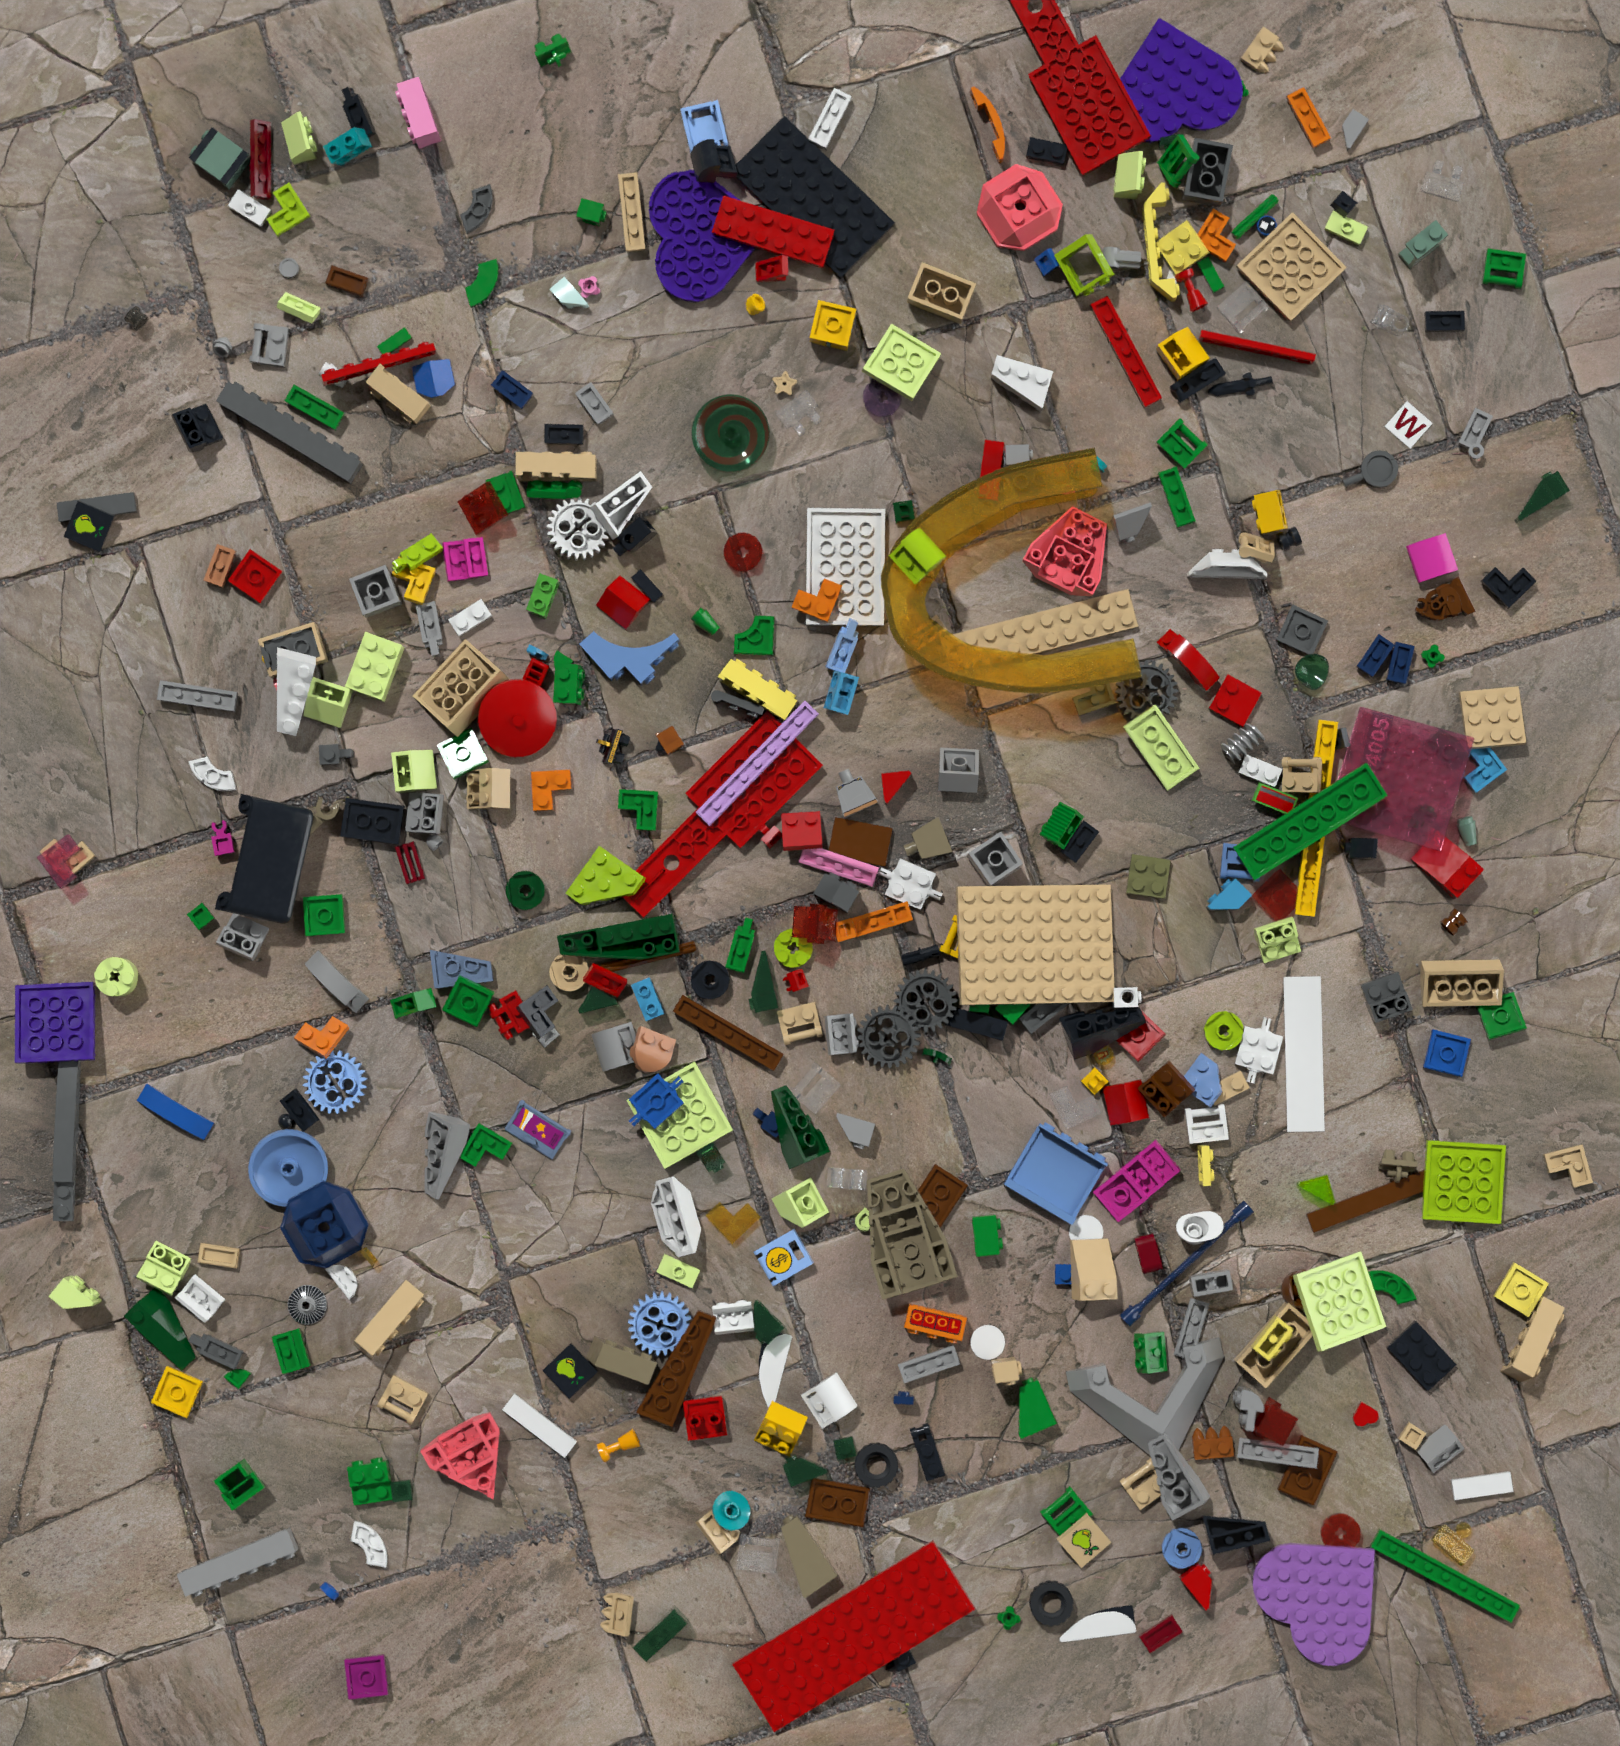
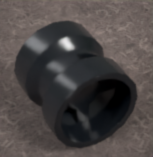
M1295 526L1289 528L1288 532L1276 534L1277 541L1283 552L1289 550L1293 545L1297 547L1302 544L1300 534Z

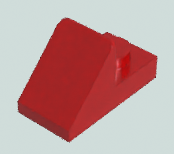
M780 255L755 262L756 282L786 280V276H788V256Z

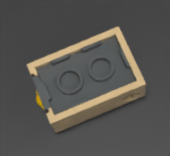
M315 622L258 639L263 655L262 661L265 663L266 668L269 669L267 670L268 675L272 679L277 677V647L316 657V665L329 662L318 625Z

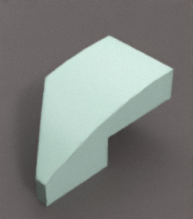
M565 277L550 288L552 294L562 305H566L567 308H573L574 306L589 307L588 303Z

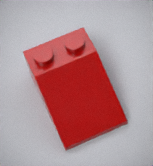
M1438 830L1411 858L1420 869L1453 899L1458 898L1484 870L1473 858Z

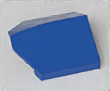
M450 359L427 361L412 367L418 394L433 398L444 395L455 386Z

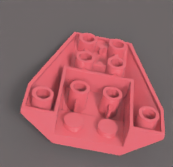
M1072 506L1031 543L1022 561L1037 579L1069 595L1092 596L1101 580L1107 523Z

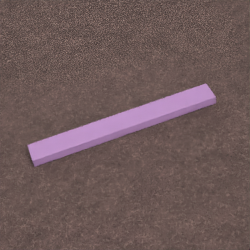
M804 701L696 813L711 826L819 713Z

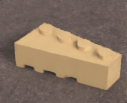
M516 452V477L519 481H597L596 455H592V452H581V454H573V452Z
M405 1280L354 1340L353 1345L371 1360L375 1355L379 1356L385 1349L384 1344L388 1339L391 1341L397 1335L398 1331L396 1329L401 1324L404 1326L411 1318L409 1315L413 1309L417 1311L424 1303L422 1300L424 1294Z
M1546 1297L1539 1299L1526 1321L1528 1327H1524L1517 1338L1520 1342L1519 1345L1517 1344L1513 1350L1511 1349L1508 1355L1511 1359L1507 1366L1503 1365L1500 1372L1519 1382H1524L1538 1375L1541 1369L1539 1364L1541 1360L1545 1359L1549 1351L1547 1346L1556 1336L1555 1328L1564 1318V1314H1562L1563 1306Z

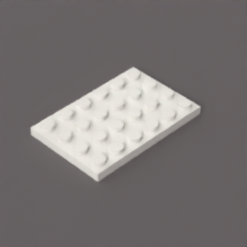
M807 508L806 592L817 596L824 578L842 585L828 623L806 614V625L846 626L849 618L857 620V626H884L885 509Z

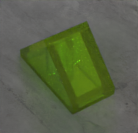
M1327 1174L1297 1182L1296 1185L1331 1205L1335 1203Z

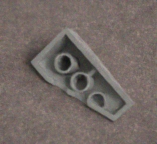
M429 1112L425 1127V1137H428V1149H425V1156H428V1166L425 1168V1193L434 1199H439L466 1145L470 1124L457 1117Z

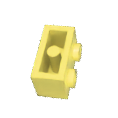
M1274 1316L1250 1347L1268 1361L1271 1358L1274 1359L1280 1352L1279 1348L1283 1342L1287 1343L1291 1338L1293 1329L1280 1318Z

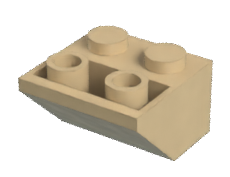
M474 769L467 773V809L510 808V769Z

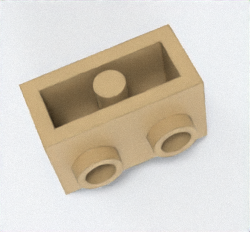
M1015 1357L991 1360L995 1383L1013 1385L1016 1380H1019V1375H1022L1021 1363L1016 1361Z

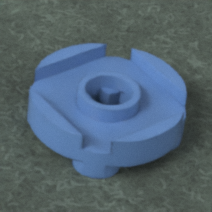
M1187 1528L1172 1529L1165 1535L1162 1541L1163 1556L1173 1567L1187 1568L1194 1565L1201 1556L1202 1547L1200 1540L1193 1531ZM1185 1543L1187 1550L1178 1553L1177 1545Z

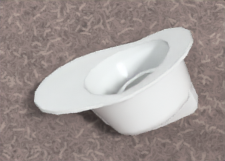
M1211 1211L1187 1214L1178 1219L1176 1230L1183 1240L1189 1244L1196 1245L1203 1241L1217 1238L1222 1233L1223 1221L1218 1214Z

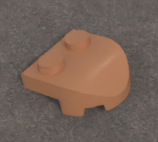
M640 1026L634 1045L630 1047V1057L633 1058L636 1064L635 1067L644 1073H654L661 1070L670 1062L676 1040Z

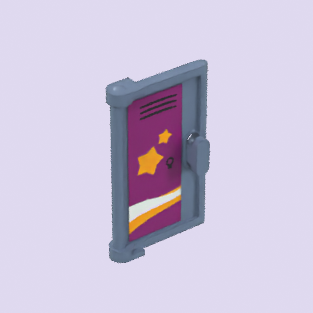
M524 1100L519 1102L517 1110L504 1129L551 1160L558 1152L564 1140L571 1134V1130L566 1129L531 1107Z

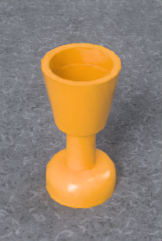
M634 1429L619 1437L618 1442L609 1446L602 1442L597 1444V1449L604 1463L610 1460V1453L619 1449L625 1451L640 1447V1442Z

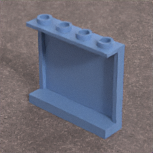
M1045 1122L1042 1125L1039 1123L1003 1184L1073 1225L1078 1212L1108 1163L1104 1162L1106 1158L1097 1152L1094 1155L1087 1152L1089 1148L1080 1142L1077 1145L1072 1143V1138L1062 1132L1061 1135L1055 1133V1127Z

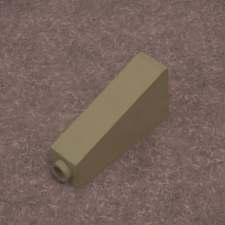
M790 1514L782 1520L781 1530L802 1595L806 1598L837 1577V1572L798 1514L795 1516Z

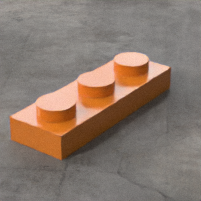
M1303 87L1286 96L1312 148L1329 141L1331 137L1305 88Z

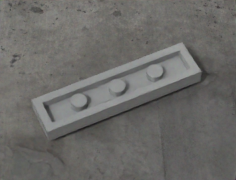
M160 680L157 700L235 712L238 692Z
M1240 1437L1237 1458L1317 1469L1319 1448Z

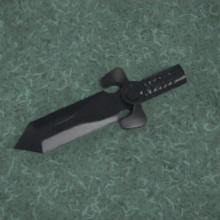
M1248 372L1242 377L1248 378L1249 381L1241 379L1215 384L1208 393L1221 396L1242 392L1246 388H1251L1245 394L1254 395L1255 387L1273 384L1272 376L1252 379L1251 372Z

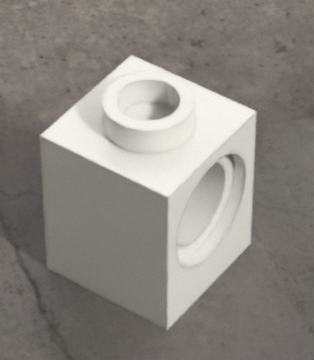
M1137 987L1113 988V1008L1138 1007V1003H1141V991H1138ZM1124 992L1131 993L1132 1001L1130 1003H1125L1122 1000Z

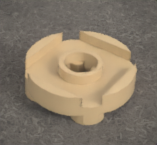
M558 955L551 964L549 970L550 978L559 989L575 991L585 984L583 977L589 967L581 956ZM567 966L575 970L570 978L568 975H564Z

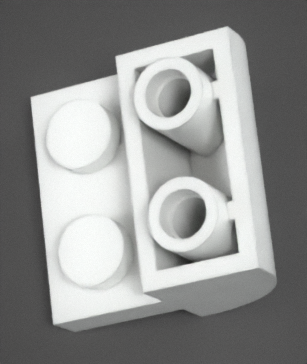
M837 1372L801 1395L821 1428L839 1420L858 1406Z

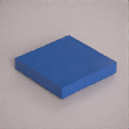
M1432 1029L1423 1068L1462 1077L1471 1039Z

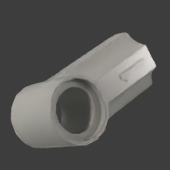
M1116 247L1103 248V255L1112 270H1118L1119 268L1140 269L1141 252L1124 251Z

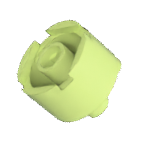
M119 957L107 958L98 965L94 973L95 982L99 990L108 996H126L137 986L138 970L127 959ZM115 973L120 974L118 976L119 981L114 980Z

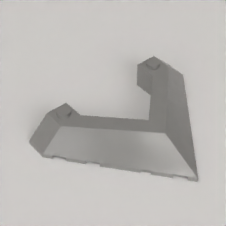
M1220 1338L1181 1346L1185 1366L1156 1412L1110 1384L1104 1363L1065 1371L1069 1390L1148 1455H1150L1148 1442L1166 1433L1179 1451L1224 1358Z

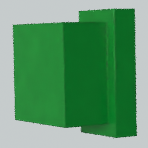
M245 1458L214 1480L222 1492V1498L232 1511L265 1488V1485L255 1471L252 1470Z

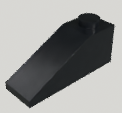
M959 1008L950 1010L954 1016H948L949 1023L945 1025L1003 1041L1008 1025L1007 1021Z

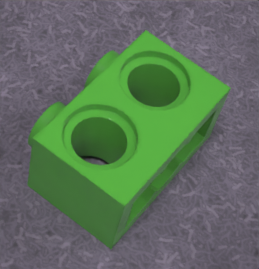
M540 573L527 605V612L546 619L560 582L557 579Z

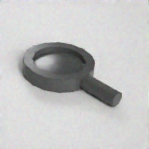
M1373 451L1362 461L1361 473L1342 480L1344 487L1364 480L1371 487H1386L1397 476V462L1393 455L1386 451Z

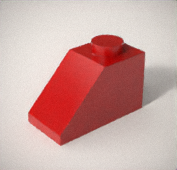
M1196 1562L1181 1574L1179 1578L1203 1608L1208 1610L1212 1580L1208 1575L1211 1572L1205 1564L1200 1566Z

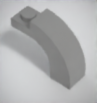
M319 950L305 963L310 972L336 998L355 1013L369 1000Z

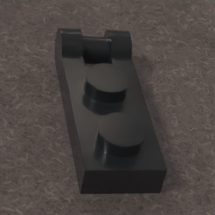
M1215 357L1172 384L1169 388L1177 395L1178 402L1182 403L1226 375ZM1183 385H1186L1189 389L1185 393L1181 389Z
M925 1423L922 1424V1427H912L909 1429L926 1481L945 1476L929 1424ZM926 1434L927 1439L919 1441L918 1436Z

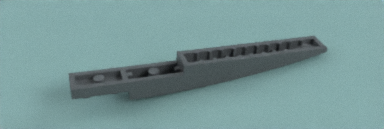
M81 1061L58 1062L52 1182H54L53 1221H74Z

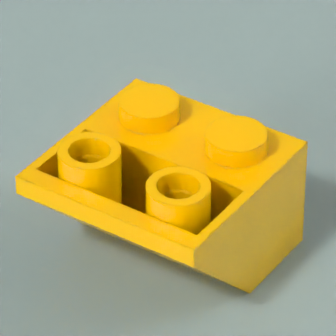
M1188 327L1172 334L1156 347V351L1177 380H1180L1210 359Z
M772 1401L754 1441L790 1457L808 1417Z

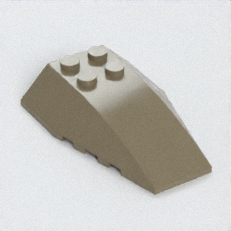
M901 1169L867 1180L871 1264L882 1300L958 1277L947 1239L906 1170Z

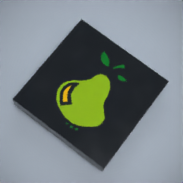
M78 500L63 537L101 552L115 515Z
M572 1343L542 1370L569 1399L598 1372Z

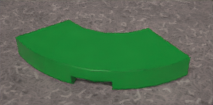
M497 259L478 264L476 280L465 288L471 308L485 301L494 289L499 272Z
M1383 1270L1368 1271L1374 1291L1381 1290L1389 1293L1397 1305L1417 1300L1409 1284L1398 1275Z

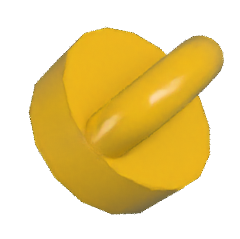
M752 294L747 298V312L753 316L764 311L765 302L759 294Z

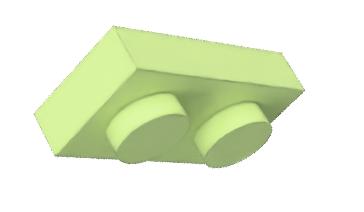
M287 292L280 298L276 307L309 323H312L317 318L321 310L320 307Z

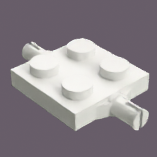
M901 858L897 867L892 872L881 867L880 871L882 872H879L878 875L889 879V886L885 895L901 902L908 901L910 906L920 910L924 901L929 896L940 901L941 897L939 896H942L943 893L932 889V882L936 873Z
M1263 1017L1261 1028L1254 1029L1247 1026L1244 1028L1235 1064L1244 1066L1249 1070L1247 1082H1250L1252 1076L1251 1083H1254L1257 1072L1274 1073L1283 1036L1269 1031L1272 1020L1270 1018L1267 1021V1018Z

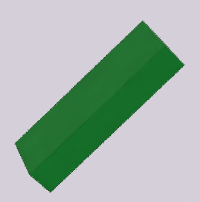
M1209 257L1197 263L1212 293L1225 287Z
M404 327L377 347L382 354L392 353L411 340L412 337Z

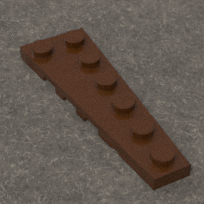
M697 1310L637 1408V1414L673 1427L716 1321V1316Z

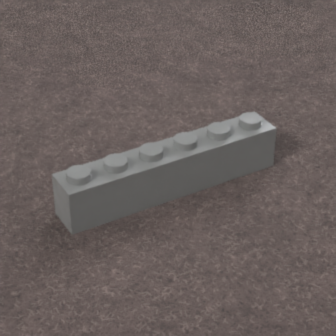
M289 1527L180 1571L177 1577L185 1597L191 1595L193 1598L202 1594L203 1589L209 1587L210 1590L222 1586L221 1582L228 1580L230 1583L239 1579L240 1574L245 1572L247 1575L258 1571L257 1567L265 1565V1568L277 1563L276 1560L283 1557L284 1560L294 1557V1552L299 1548Z

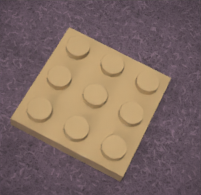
M1519 686L1461 691L1459 693L1467 750L1526 744Z

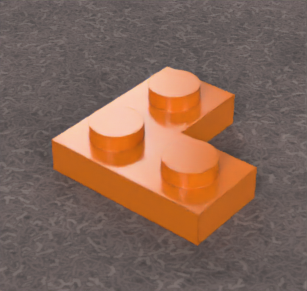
M1213 208L1199 230L1198 236L1210 254L1226 263L1236 244L1220 234L1230 218Z
M824 578L817 596L799 589L791 608L828 623L842 585Z
M571 770L531 772L533 811L553 810L552 791L572 790Z
M333 1016L321 1031L305 1022L294 1039L296 1042L327 1059L349 1030V1026Z

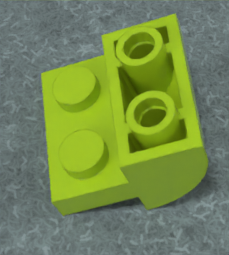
M921 528L914 530L900 542L901 544L889 555L915 585L947 557Z

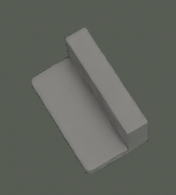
M1443 1425L1421 1442L1416 1452L1434 1473L1464 1450V1447L1446 1425Z

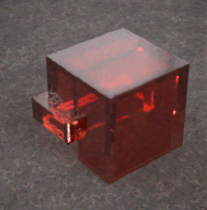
M810 904V907L794 906L792 937L807 939V943L824 944L825 940L835 941L838 909L827 908V905Z
M1268 1397L1264 1405V1412H1260L1254 1424V1431L1250 1432L1261 1439L1265 1436L1284 1446L1298 1418L1280 1408L1282 1404Z

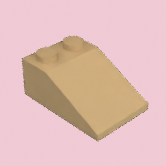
M1109 1239L1070 1240L1072 1299L1079 1301L1117 1299V1278Z

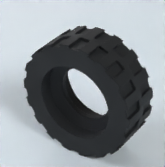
M879 1442L869 1443L859 1450L855 1458V1472L859 1480L865 1485L876 1488L886 1486L889 1482L893 1481L897 1474V1456L886 1444ZM879 1455L884 1458L886 1468L883 1473L874 1475L868 1471L866 1464L871 1456Z
M1055 1580L1039 1583L1031 1592L1029 1599L1032 1615L1043 1625L1058 1626L1066 1622V1619L1071 1616L1074 1603L1069 1589L1064 1584ZM1050 1593L1056 1594L1061 1600L1060 1609L1054 1613L1046 1612L1041 1604L1043 1597Z

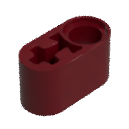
M1151 1233L1134 1238L1143 1274L1162 1270L1163 1267L1154 1234Z

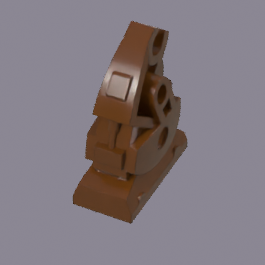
M1459 576L1451 580L1450 584H1442L1431 590L1425 598H1418L1417 602H1422L1424 607L1423 609L1415 607L1414 610L1433 621H1442L1449 617L1454 618L1460 613L1467 616L1475 612ZM1433 595H1436L1434 600H1430Z

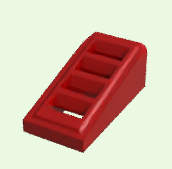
M532 658L522 679L542 686L551 667ZM536 666L542 669V673L534 670L533 667ZM530 673L539 676V680L530 677Z

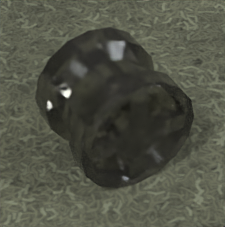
M138 306L133 307L124 317V320L130 323L135 331L141 329L149 319L146 314L141 313V309Z

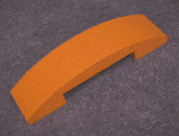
M971 87L970 95L976 110L985 109L997 140L992 141V149L1000 164L1003 162L1005 150L1002 123L989 99L976 87Z
M908 901L833 923L837 941L841 942L912 921L913 917Z

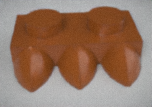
M1225 1425L1221 1428L1219 1437L1212 1427H1209L1207 1430L1206 1438H1204L1200 1429H1195L1192 1436L1194 1460L1234 1456L1232 1436Z

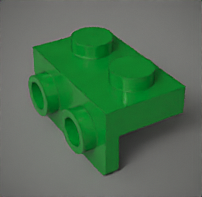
M555 664L553 703L581 705V701L584 699L582 681L585 680L583 666L578 664Z

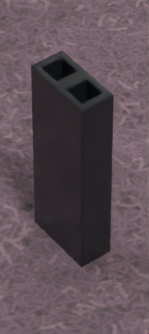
M641 569L631 577L653 603L663 596V593Z

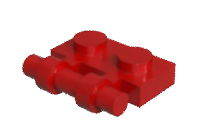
M517 990L499 999L502 1004L501 1008L498 1009L495 1003L488 1005L491 1018L495 1019L499 1026L500 1034H503L506 1040L513 1037L510 1029L515 1028L519 1034L530 1028L516 1009L518 1005L523 1003ZM505 1012L511 1021L508 1024L505 1023L501 1016Z

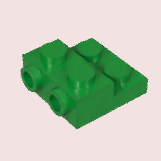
M382 1457L372 1458L369 1463H363V1460L351 1462V1465L347 1467L354 1506L394 1499L388 1460H383Z

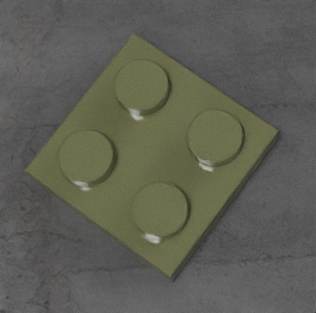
M1131 854L1126 893L1165 899L1171 860Z

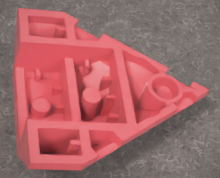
M490 1412L471 1417L440 1434L420 1450L429 1468L439 1471L449 1478L475 1491L477 1490L494 1500L500 1429Z

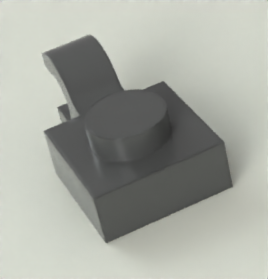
M339 744L319 745L320 765L340 764V758L354 757L352 749L340 750Z

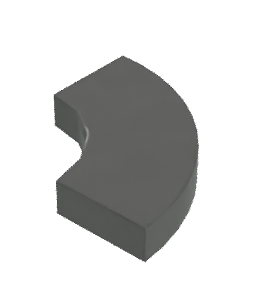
M490 184L472 190L473 199L471 206L467 211L460 214L466 234L478 229L490 214L493 203Z

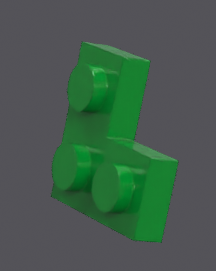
M619 789L618 809L637 810L636 830L656 831L658 791Z
M478 1123L459 1158L476 1167L485 1151H488L503 1160L513 1142Z

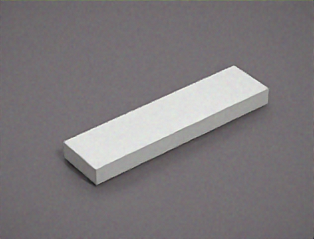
M516 1394L511 1397L502 1409L564 1458L577 1442Z

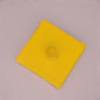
M166 1366L151 1403L188 1418L203 1381Z

